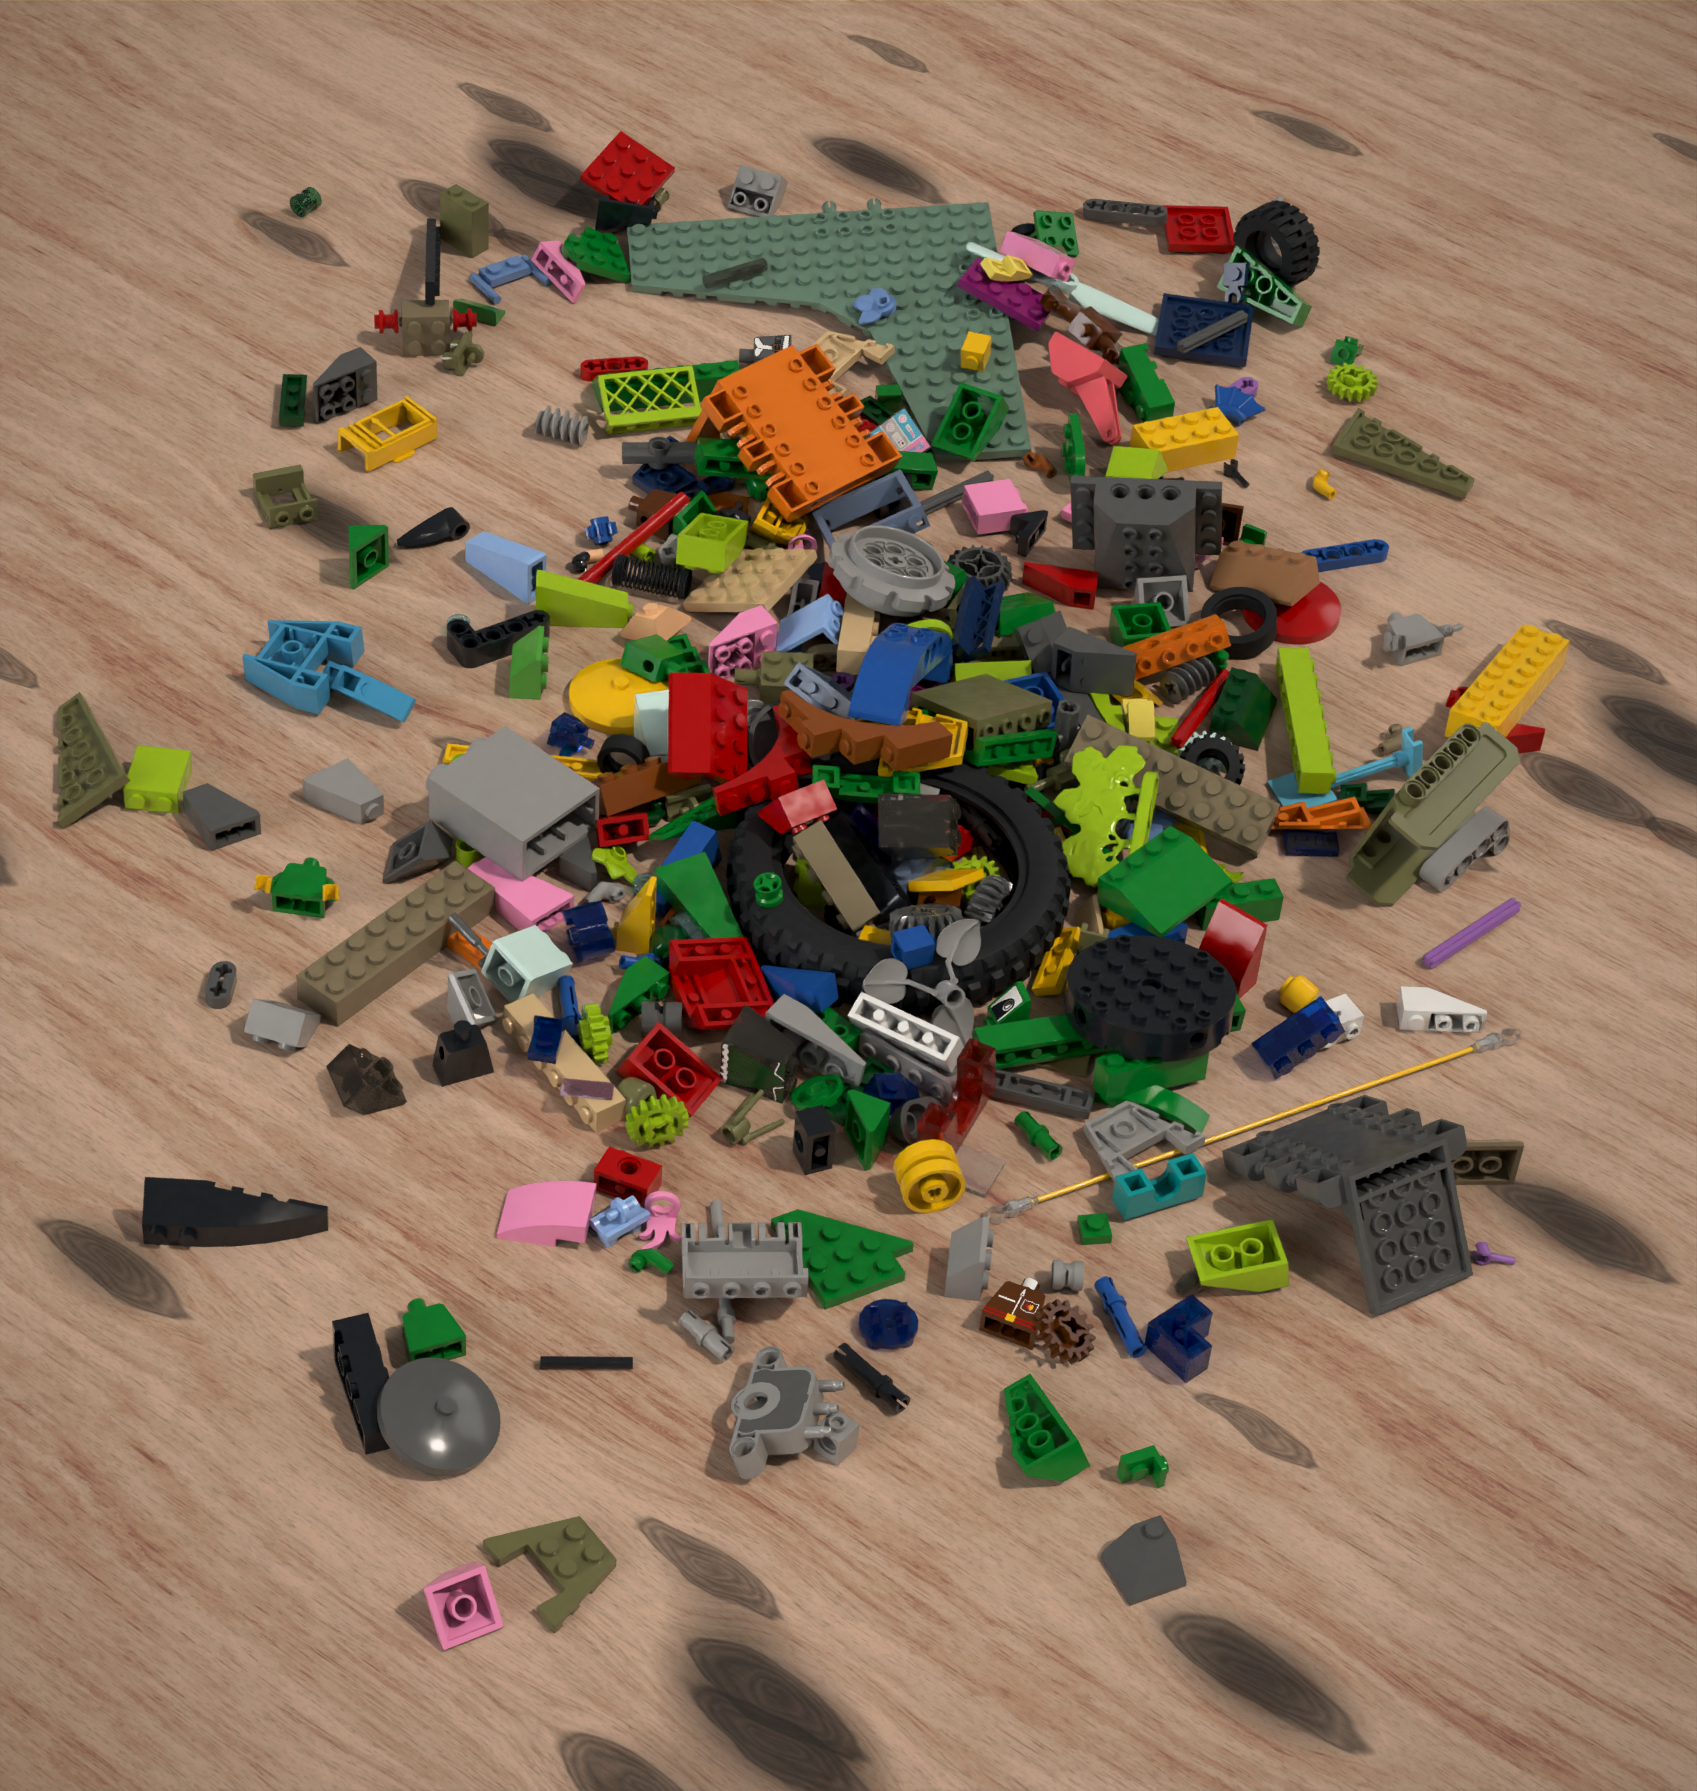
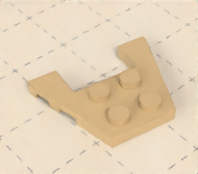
M827 331L811 345L817 344L836 368L829 379L835 385L828 391L829 394L832 395L840 392L843 398L849 395L848 390L835 381L864 355L882 365L895 353V347L892 344L886 343L883 346L876 344V341L870 339L864 342L855 340V336Z

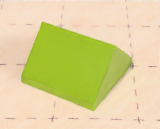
M1114 446L1105 477L1158 479L1168 472V467L1159 449Z

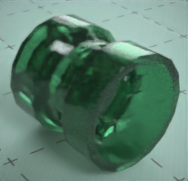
M307 187L301 191V194L297 193L290 198V207L299 217H304L311 210L317 209L322 204L320 194L313 187Z

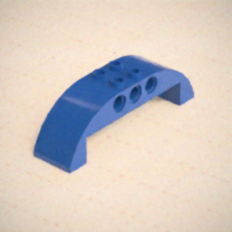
M893 623L874 639L864 657L852 694L848 716L901 726L907 720L910 691L921 679L946 683L952 677L953 656L949 635L928 628L911 627L903 623Z

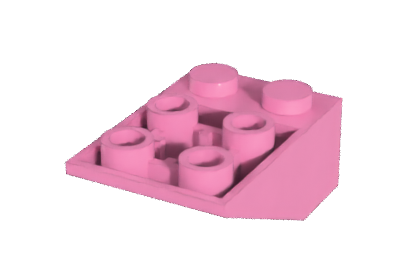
M762 605L739 613L709 644L708 668L710 673L724 679H729L735 676V668L754 670L761 667L762 651H776L778 623Z

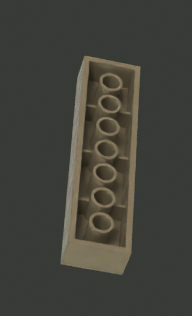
M1087 714L1064 760L1065 767L1072 770L1074 754L1078 751H1083L1089 746L1100 751L1104 758H1107L1119 745L1136 746L1138 748L1137 753L1146 762L1144 768L1135 774L1132 779L1136 787H1141L1145 772L1151 771L1158 772L1159 774L1155 810L1165 813L1250 855L1258 857L1280 812L1279 803ZM1120 782L1122 786L1128 787L1127 782ZM1140 794L1129 795V798L1138 801Z
M452 862L297 974V998L317 1013L323 1014L324 1018L337 1027L447 947V938L457 932L456 928L447 920L451 914L456 912L472 928L495 911V887L458 862Z

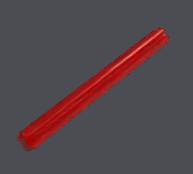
M679 492L581 575L578 580L593 584L599 581L613 569L614 561L618 554L628 556L689 503L688 496L683 492Z
M1227 669L1221 670L1171 736L1170 745L1172 747L1175 746L1177 749H1181L1218 701L1229 675Z

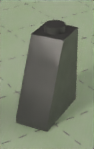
M208 783L183 791L184 812L211 851L261 834L260 813Z

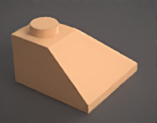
M649 603L632 617L620 635L621 638L637 640L657 634L667 641L689 623L691 617L671 607Z

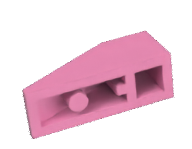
M560 241L540 242L531 261L572 303H576L586 285L580 270L576 268L577 263L569 257L564 259L561 254L563 244Z

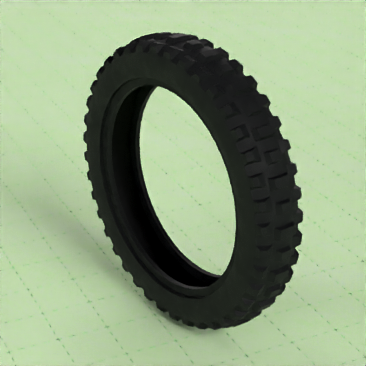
M836 752L826 761L821 758L811 760V767L812 765L840 767V773L878 776L880 758L853 765L841 752ZM963 760L961 765L917 773H920L921 784L940 789L933 814L946 817L947 819L950 803L952 810V803L957 802L958 822L952 821L971 831V826L960 816V811L963 807L970 814V810L966 807L967 804H970L983 817H987L992 823L991 827L1003 839L1000 847L993 841L997 849L990 852L998 859L1007 872L1014 886V895L1005 909L993 921L980 929L981 947L977 957L971 963L963 966H958L951 962L955 977L958 979L956 985L965 992V997L970 1002L977 1001L982 1005L992 1000L993 993L1003 994L1014 985V981H1025L1030 977L1031 969L1041 966L1045 953L1050 951L1054 945L1055 938L1060 937L1062 933L1064 917H1067L1071 879L1068 878L1067 856L1063 853L1062 841L1057 834H1053L1055 827L1048 818H1041L1042 809L1035 802L1027 803V794L1019 787L1015 789L1008 787V780L1001 775L992 777L988 775L987 768L983 766L971 767L966 765L965 760ZM812 772L797 777L799 789L812 784ZM833 798L837 810L831 813L829 817L831 820L840 810L845 811L852 818L882 814L897 815V809H901V814L903 808L913 809L905 807L907 801L869 804ZM771 799L749 806L744 813L745 820L740 821L737 826L736 839L731 842L726 874L731 910L736 921L740 923L743 937H747L748 941L752 940V950L755 954L766 957L768 966L835 973L839 999L832 1005L838 1007L843 1003L854 1005L860 993H865L862 987L863 981L872 968L884 959L894 958L891 953V945L878 944L849 936L830 927L812 915L794 896L783 874V868L793 853L791 848L795 845L793 837L797 834L793 835L790 831L781 835L759 817L758 812L773 802ZM812 822L810 824H807V827L809 828L815 823ZM972 833L971 837L977 839L979 843H981L983 846L987 848L986 844L981 840V838L976 837ZM766 872L777 874L782 882L783 901L772 908L760 906L755 897L754 880L757 876ZM935 950L933 963L907 970L906 979L936 989V986L941 981L950 980L945 964L947 958L940 956ZM905 985L906 993L902 1000L889 1004L915 1017H918L919 1012L930 1011L933 1014L938 1006L945 1005L932 994L910 985Z

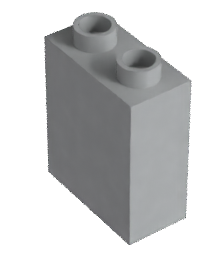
M504 726L487 739L483 737L476 739L468 747L466 753L450 764L442 763L437 765L430 772L426 781V789L429 793V818L522 882L595 831V820L599 819L600 788L507 726Z

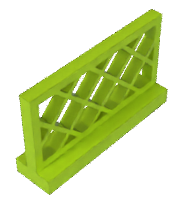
M693 366L598 376L606 421V435L693 426L702 411ZM688 373L689 382L685 387L674 380L677 374ZM661 376L668 382L662 389H659L651 383L654 377ZM631 379H638L644 384L638 392L627 385ZM614 381L621 387L615 394H612L606 389L605 382ZM670 384L681 391L676 399H673L664 392ZM647 386L657 393L652 402L641 395ZM623 389L634 396L629 404H626L617 397ZM683 394H686L693 399L694 406L685 407L678 401ZM660 396L672 403L668 409H661L655 405ZM637 399L648 406L644 412H638L631 407ZM613 401L624 408L621 414H610L609 406Z

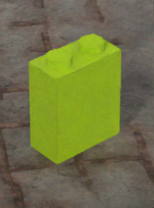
M137 745L127 775L130 782L123 787L125 808L179 814L183 801V791H186L192 773L191 751Z

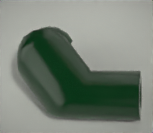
M653 800L650 802L651 810L647 813L648 826L657 825L666 815L663 800Z

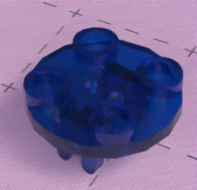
M881 1299L873 1301L864 1307L859 1315L858 1328L869 1348L893 1350L912 1346L918 1332L919 1320L915 1311L908 1306L907 1302Z

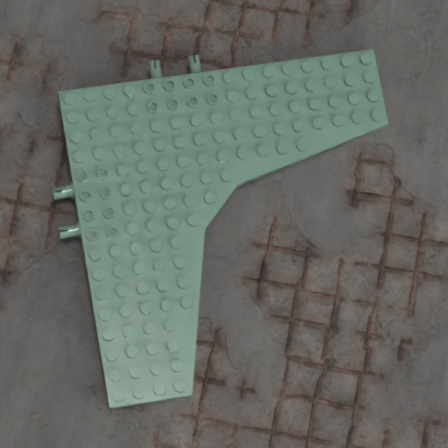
M872 198L867 202L868 210L836 212V204L830 201L831 207H828V201H826L822 205L823 213L661 222L647 225L636 224L633 227H627L632 292L662 295L664 292H671L674 296L683 297L684 293L695 294L700 299H706L707 296H715L720 301L756 304L757 301H764L771 306H777V303H787L792 308H800L801 305L811 306L812 310H820L826 314L830 312L838 317V321L851 328L856 326L863 330V334L876 341V344L885 346L886 343L894 345L895 353L884 362V366L891 373L894 385H900L904 404H907L912 419L914 418L917 423V428L928 440L933 441L961 382L1001 395L1009 406L1008 413L999 431L976 460L1023 457L1027 452H1031L1010 329V322L1018 321L957 287L960 278L977 258L984 259L969 252L966 249L967 243L973 242L997 252L989 202L881 209V201L875 198L874 205ZM874 288L885 289L888 295L895 297L897 306L894 314L888 317H881L873 323H858L862 311L857 310L852 305L858 297L869 295L871 289ZM968 332L991 336V355L984 372L961 368V348ZM931 447L930 453H932L935 462L969 460Z

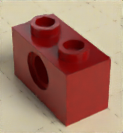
M609 1146L594 1169L593 1183H596V1191L615 1198L618 1197L625 1200L633 1195L640 1206L645 1208L644 1201L650 1193L658 1191L662 1185V1165Z

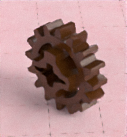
M1056 1299L1040 1309L1041 1311L1035 1316L1038 1322L1034 1324V1328L1040 1331L1036 1338L1044 1341L1043 1350L1048 1348L1051 1350L1052 1359L1059 1356L1062 1364L1069 1361L1071 1365H1074L1090 1355L1089 1352L1094 1349V1345L1091 1342L1096 1339V1336L1089 1332L1093 1325L1085 1322L1088 1317L1087 1314L1080 1315L1078 1313L1079 1306L1076 1305L1071 1308L1068 1300L1061 1303L1059 1299Z

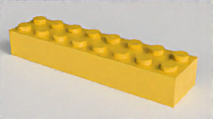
M1523 624L1450 709L1444 736L1450 738L1464 724H1472L1479 728L1484 722H1487L1506 737L1563 668L1570 640L1562 638L1561 635L1539 630L1536 626Z

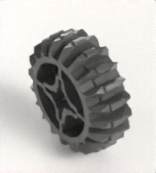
M972 545L971 548L963 546L962 550H955L954 554L950 555L947 561L964 569L967 578L975 576L984 587L1001 580L1005 584L1004 591H1007L1010 581H1012L1011 562L1007 561V556L1001 555V551L994 552L992 547L986 549L983 548V545L981 547Z
M986 876L976 887L975 892L972 893L967 909L964 911L965 916L963 919H976L980 921V929L993 921L1005 909L1013 897L1014 886L1012 883L1000 876Z
M948 904L910 905L890 913L889 931L892 938L893 932L924 924L929 934H933L937 942L942 930L951 923L962 920L963 916L960 909Z

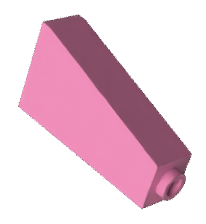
M1007 231L1000 249V253L1021 258L1027 266L1049 277L1068 282L1076 261L1040 240Z
M487 857L474 862L467 868L495 887V911L519 931L536 925L542 932H547L573 916L574 896L531 875L522 882Z

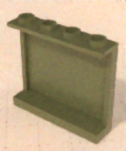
M983 674L911 693L910 711L913 708L928 709L940 715L967 721L968 727L974 729V745L975 738L1027 732L1050 726L1052 700L991 675Z

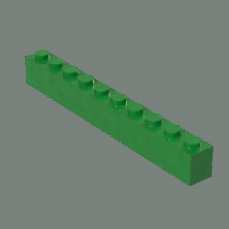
M698 438L694 460L699 475L768 479L772 476L770 472L760 476L756 470L748 471L738 457L741 451L737 446L739 440ZM899 451L902 458L892 470L882 475L887 476L901 470L903 474H911L913 489L932 490L938 469L932 453Z
M1237 993L1230 1032L1241 1030L1246 1009ZM1065 1013L974 1028L970 1049L981 1072L1115 1050L1109 1047L1103 1050L1085 1040L1071 1026Z

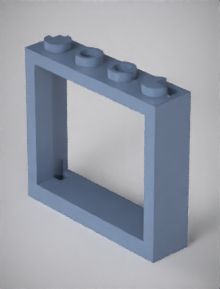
M901 470L840 496L811 511L829 550L832 543L836 542L830 530L905 496L910 502L911 507L869 526H888L912 534L930 527L922 504ZM920 521L923 522L922 524H920V525H918V526H917V524H916L917 522H920Z
M798 662L783 683L808 703L821 710L854 721L860 719L848 716L852 693L828 675Z

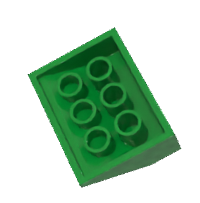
M1169 826L1098 878V903L1162 938L1232 885V880L1192 837Z

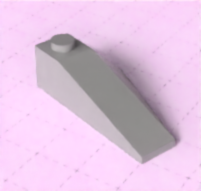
M783 994L766 1012L757 1048L759 1054L777 1064L778 1062L780 1065L781 1063L785 1064V1067L788 1068L791 1065L803 1067V1072L811 1074L814 1071L839 1076L844 1083L855 1086L860 1085L866 1062L807 1006Z

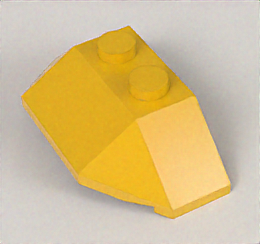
M767 496L748 532H754L769 542L773 541L777 544L788 545L793 537L805 533L810 520L808 515L805 514L791 522H787ZM801 540L795 542L794 545H798Z

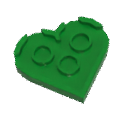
M585 227L579 237L569 234L561 247V254L564 259L569 257L577 263L576 268L624 283H628L631 277L622 249L616 243L618 239L611 233L603 234L591 227Z

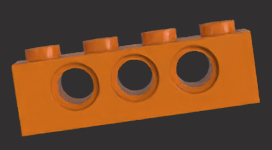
M1217 614L1122 648L1137 653L1135 680L1230 647L1231 644L1225 623Z

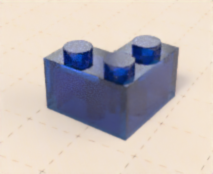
M1191 1294L1148 1322L1144 1344L1185 1383L1208 1369L1212 1345L1204 1338L1209 1334L1213 1312Z

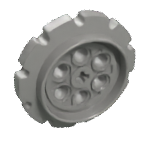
M875 525L843 533L837 537L836 542L832 543L828 555V564L831 568H834L833 574L840 581L843 589L859 603L881 613L910 617L923 614L927 610L935 611L941 609L950 600L955 588V578L952 574L948 573L949 567L944 563L940 553L922 538L901 529Z

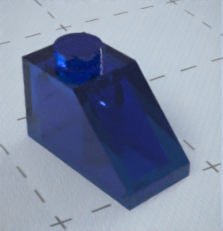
M874 1073L863 1089L864 1094L891 1103L890 1115H892L897 1107L907 1101L920 1098L918 1087L901 1073Z

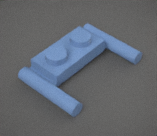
M517 255L480 268L479 274L472 273L469 276V280L494 304H499L501 297L492 289L493 287L530 275V273H533L545 286H549L552 283L527 255H523L521 258Z

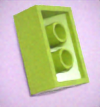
M1031 660L955 663L952 665V677L949 679V683L983 674L991 675L1003 681L1031 675Z

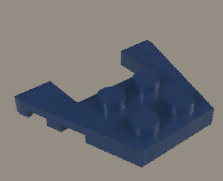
M672 436L667 437L670 442H679ZM642 464L632 476V484L647 494L653 489H658L675 494L683 492L692 499L701 490L709 496L735 488V480L731 477L708 476L701 480L679 464H669L667 468L660 470L651 468L648 464Z

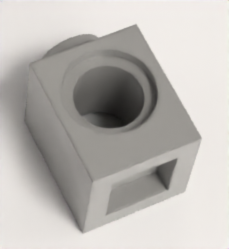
M840 1411L827 1415L818 1424L831 1426L833 1428V1435L825 1436L824 1438H814L813 1450L837 1466L857 1448L859 1424Z

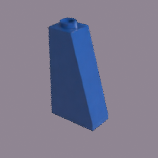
M693 820L661 866L705 851L714 870L722 861L716 831ZM656 888L655 917L659 915L664 918L672 906Z

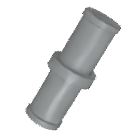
M692 1309L682 1314L678 1324L696 1338V1343L700 1347L705 1346L721 1362H725V1359L728 1360L735 1350L734 1346L730 1345L717 1333V1328L714 1325H708Z

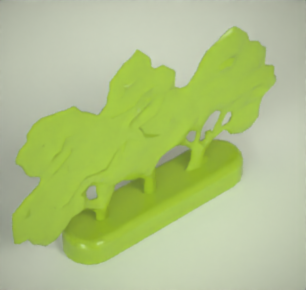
M1119 745L1107 758H1104L1102 753L1092 746L1085 748L1083 751H1078L1073 756L1072 773L1077 777L1080 786L1064 789L1052 801L1059 809L1065 811V817L1071 824H1079L1081 827L1079 833L1063 841V853L1067 856L1068 868L1072 876L1084 878L1085 884L1093 888L1098 886V878L1119 863L1116 856L1121 850L1128 848L1130 855L1149 841L1158 792L1159 774L1158 772H1145L1141 787H1136L1132 779L1135 774L1144 768L1146 763L1142 756L1137 753L1138 748L1136 746ZM1120 782H1127L1128 787L1121 786ZM1135 793L1140 794L1136 813H1128L1124 798ZM1119 820H1135L1132 838L1120 839L1118 837L1115 827ZM1109 835L1115 836L1116 840H1110ZM1108 844L1118 845L1113 846L1114 851L1106 854L1102 853V849ZM1113 856L1112 861H1106L1107 857Z

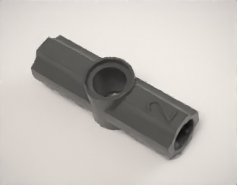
M654 437L649 442H622V464H648L651 468L659 470L667 468L669 464H695L696 442H670L664 437Z
M1063 699L1058 703L1055 726L1051 729L1057 732L1052 757L1055 766L1061 764L1059 753L1071 748L1080 730L1078 726L1080 705L1076 701Z

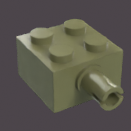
M762 651L761 667H758V670L735 668L734 683L739 685H757V688H760L759 700L767 706L781 699V692L791 690L783 683L798 662L813 668V654Z

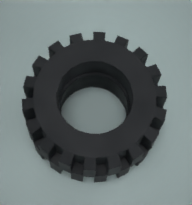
M1204 734L1202 739L1198 736L1193 739V743L1189 742L1185 746L1180 758L1195 765L1201 759L1215 758L1226 769L1224 778L1238 785L1241 784L1245 771V764H1243L1244 756L1243 753L1239 754L1240 748L1237 744L1231 745V739L1226 737L1225 740H1222L1219 734H1215V738L1210 737V734Z

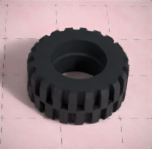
M1275 200L1267 202L1241 217L1236 225V232L1233 235V241H1235L1233 249L1236 245L1247 249L1292 288L1308 279L1315 272V267H1317L1319 261L1317 256L1320 254V247L1317 246L1319 240L1313 231L1315 229L1313 224L1308 222V217L1305 213L1301 214L1299 212L1300 209L1294 205L1290 206V203ZM1271 237L1278 244L1282 257L1275 250Z

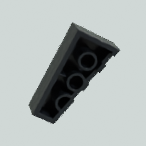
M369 1313L332 1321L334 1362L365 1455L388 1450L390 1447L384 1440L378 1425L377 1403L380 1392L389 1379V1374L382 1361L380 1347L375 1337Z

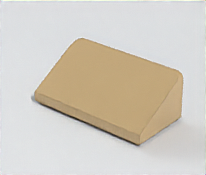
M1092 895L1075 913L1076 926H1079L1080 930L1082 924L1086 923L1088 924L1087 931L1103 934L1104 928L1097 895Z

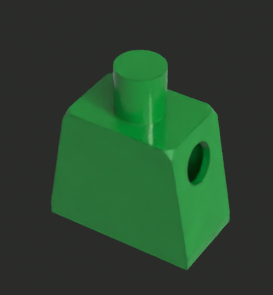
M655 634L626 642L620 666L653 682L669 679L670 673H686V669L680 666L683 658L682 652L661 636Z
M421 1298L414 1299L408 1303L407 1309L409 1312L401 1316L402 1337L408 1362L422 1358L452 1360L466 1356V1335L444 1304L438 1303L426 1306L425 1301Z

